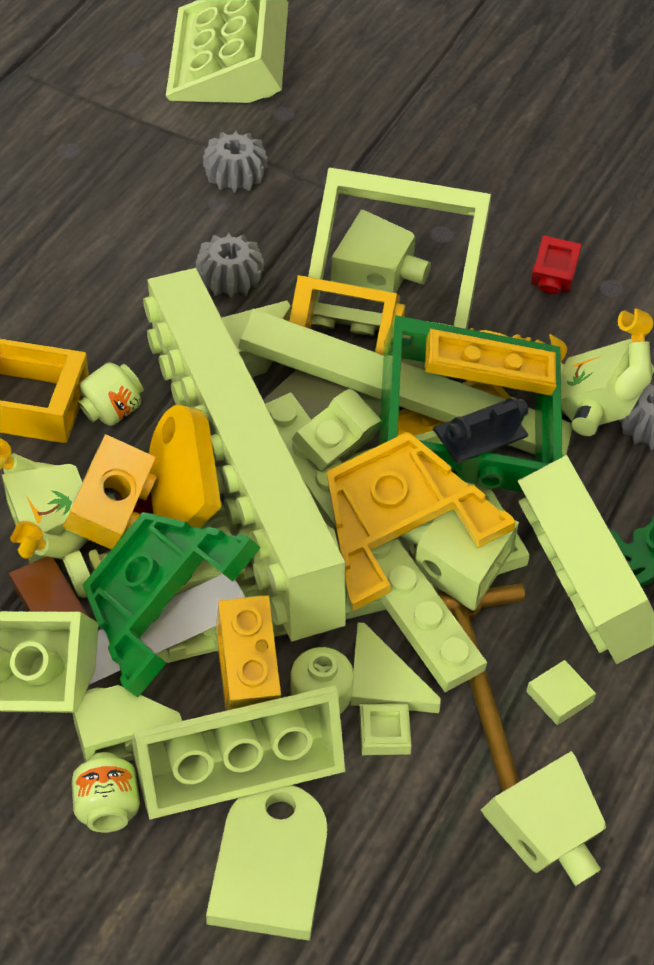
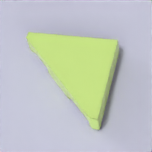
M358 622L353 669L354 683L350 705L408 703L409 711L439 713L441 698L365 623Z

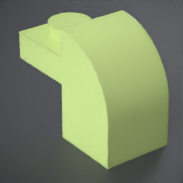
M351 388L336 396L324 411L297 430L292 440L323 472L338 459L343 463L371 441L382 426L383 421Z

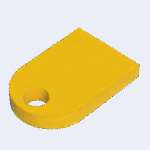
M174 405L164 413L158 422L149 449V454L156 457L150 473L157 476L151 489L154 515L185 521L192 527L201 528L221 508L210 427L207 417L201 410L184 405Z

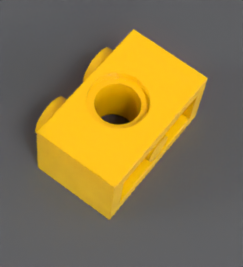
M105 434L62 528L112 550L140 516L133 509L138 498L146 501L157 476L150 473L156 457ZM113 488L122 495L123 500L116 501L110 499L105 494L104 489Z

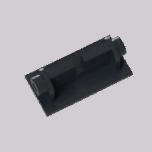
M510 397L500 403L437 425L433 428V431L456 464L528 437L529 434L521 425L524 416L528 414V406L523 399Z

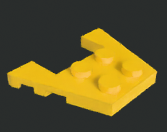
M409 432L327 471L340 553L345 561V581L348 598L353 611L391 593V585L371 550L451 510L456 512L477 548L515 530L516 522L504 509L502 512L486 500V495L474 485L469 486L451 471L452 467Z

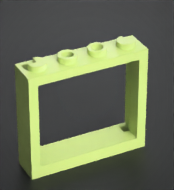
M329 167L308 277L323 280L339 194L474 216L454 327L468 329L490 210L491 194ZM318 291L312 325L322 326L326 329H334L335 323L350 325V332L367 336H374L375 330H379L382 313L319 303L320 291ZM402 334V338H411V336Z

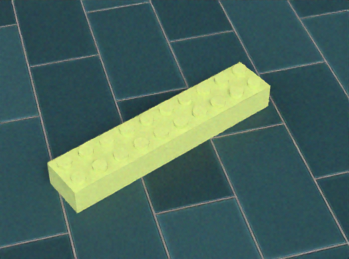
M192 268L147 279L149 297L143 298V303L148 321L152 322L153 329L147 330L151 351L153 354H160L159 364L164 379L172 380L171 390L175 404L197 408L207 417L219 493H223L226 498L224 499L225 512L230 525L238 524L240 529L238 534L247 535L261 547L253 557L255 561L253 570L259 589L261 591L268 590L271 596L269 597L270 610L277 626L284 625L291 642L345 626V561L197 269Z

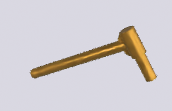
M521 583L489 588L475 611L467 608L445 592L437 593L479 652L480 649L471 620L481 612V608L525 601L524 587ZM485 669L484 672L469 679L501 790L504 792L519 783L520 780Z

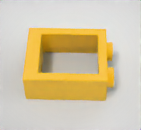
M298 275L289 322L311 329L318 291L384 303L375 353L384 355V341L394 316L404 317L406 305L399 303L400 295Z
M0 339L1 375L57 384L48 408L0 400V433L67 444L80 409L78 401L83 399L79 388L80 383L89 376L86 352Z
M269 595L219 600L216 635L225 711L279 699L281 690Z

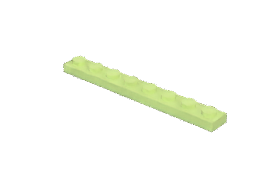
M290 392L265 405L327 526L335 529L338 540L327 471L342 464V462L338 459L322 472L292 440L296 431L311 419ZM395 538L371 550L391 585V593L379 598L444 692L484 672L487 661L400 541Z

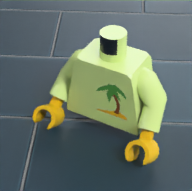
M635 308L634 314L625 310L622 311L618 318V326L621 330L632 334L631 339L569 357L565 364H562V360L567 353L566 344L559 338L549 334L551 345L559 346L561 353V412L564 416L570 418L572 428L578 434L592 436L596 433L599 425L627 417L643 390L650 384L654 373V366L651 363L650 342H645V336L650 333L653 327V318L647 312ZM536 340V341H535V342H538V343H543V344H545L544 342H542V341H540V340Z
M0 438V470L3 468L5 473L2 475L6 499L16 525L10 540L13 543H21L18 553L23 558H28L31 564L45 557L64 559V556L81 549L89 540L62 528L82 485V480L76 466L72 464L53 465L34 462L15 453L11 454L10 445ZM105 488V494L110 499L115 500L113 489Z

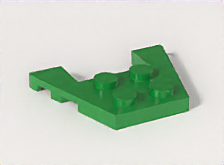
M145 512L141 513L83 583V588L95 618L99 623V627L107 635L110 643L107 648L112 660L119 665L122 673L120 681L126 690L139 697L166 664L140 637L159 618L162 610L180 588L191 579L193 572L203 560L209 562L233 582L259 551L260 546L247 535L237 534V536L223 533L220 529L211 527L201 529L192 527L185 521Z

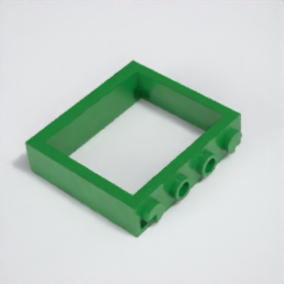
M395 315L384 341L380 419L383 421V424L379 429V445L398 437L401 358L426 362V338L430 329L556 352V388L552 395L535 393V461L487 452L456 464L443 444L419 441L452 467L451 471L464 482L477 484L487 489L499 488L524 493L518 480L562 458L561 353L559 346ZM402 334L411 336V338H402Z

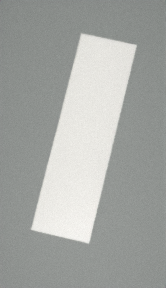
M219 575L174 596L162 610L159 618L147 628L140 639L157 654L215 627L219 600L245 598L236 580L232 582L225 575ZM103 629L98 631L96 667L89 685L120 671L119 665L111 658L107 648L110 643Z

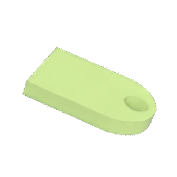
M289 785L240 797L236 800L228 813L206 913V924L310 941L327 842L326 817L314 797L303 789ZM275 802H285L293 807L294 813L289 818L279 820L271 817L266 810Z

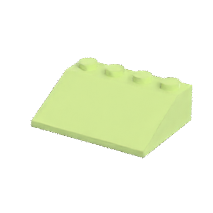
M197 0L178 8L166 91L168 100L251 103L261 98H269L282 91L288 1Z

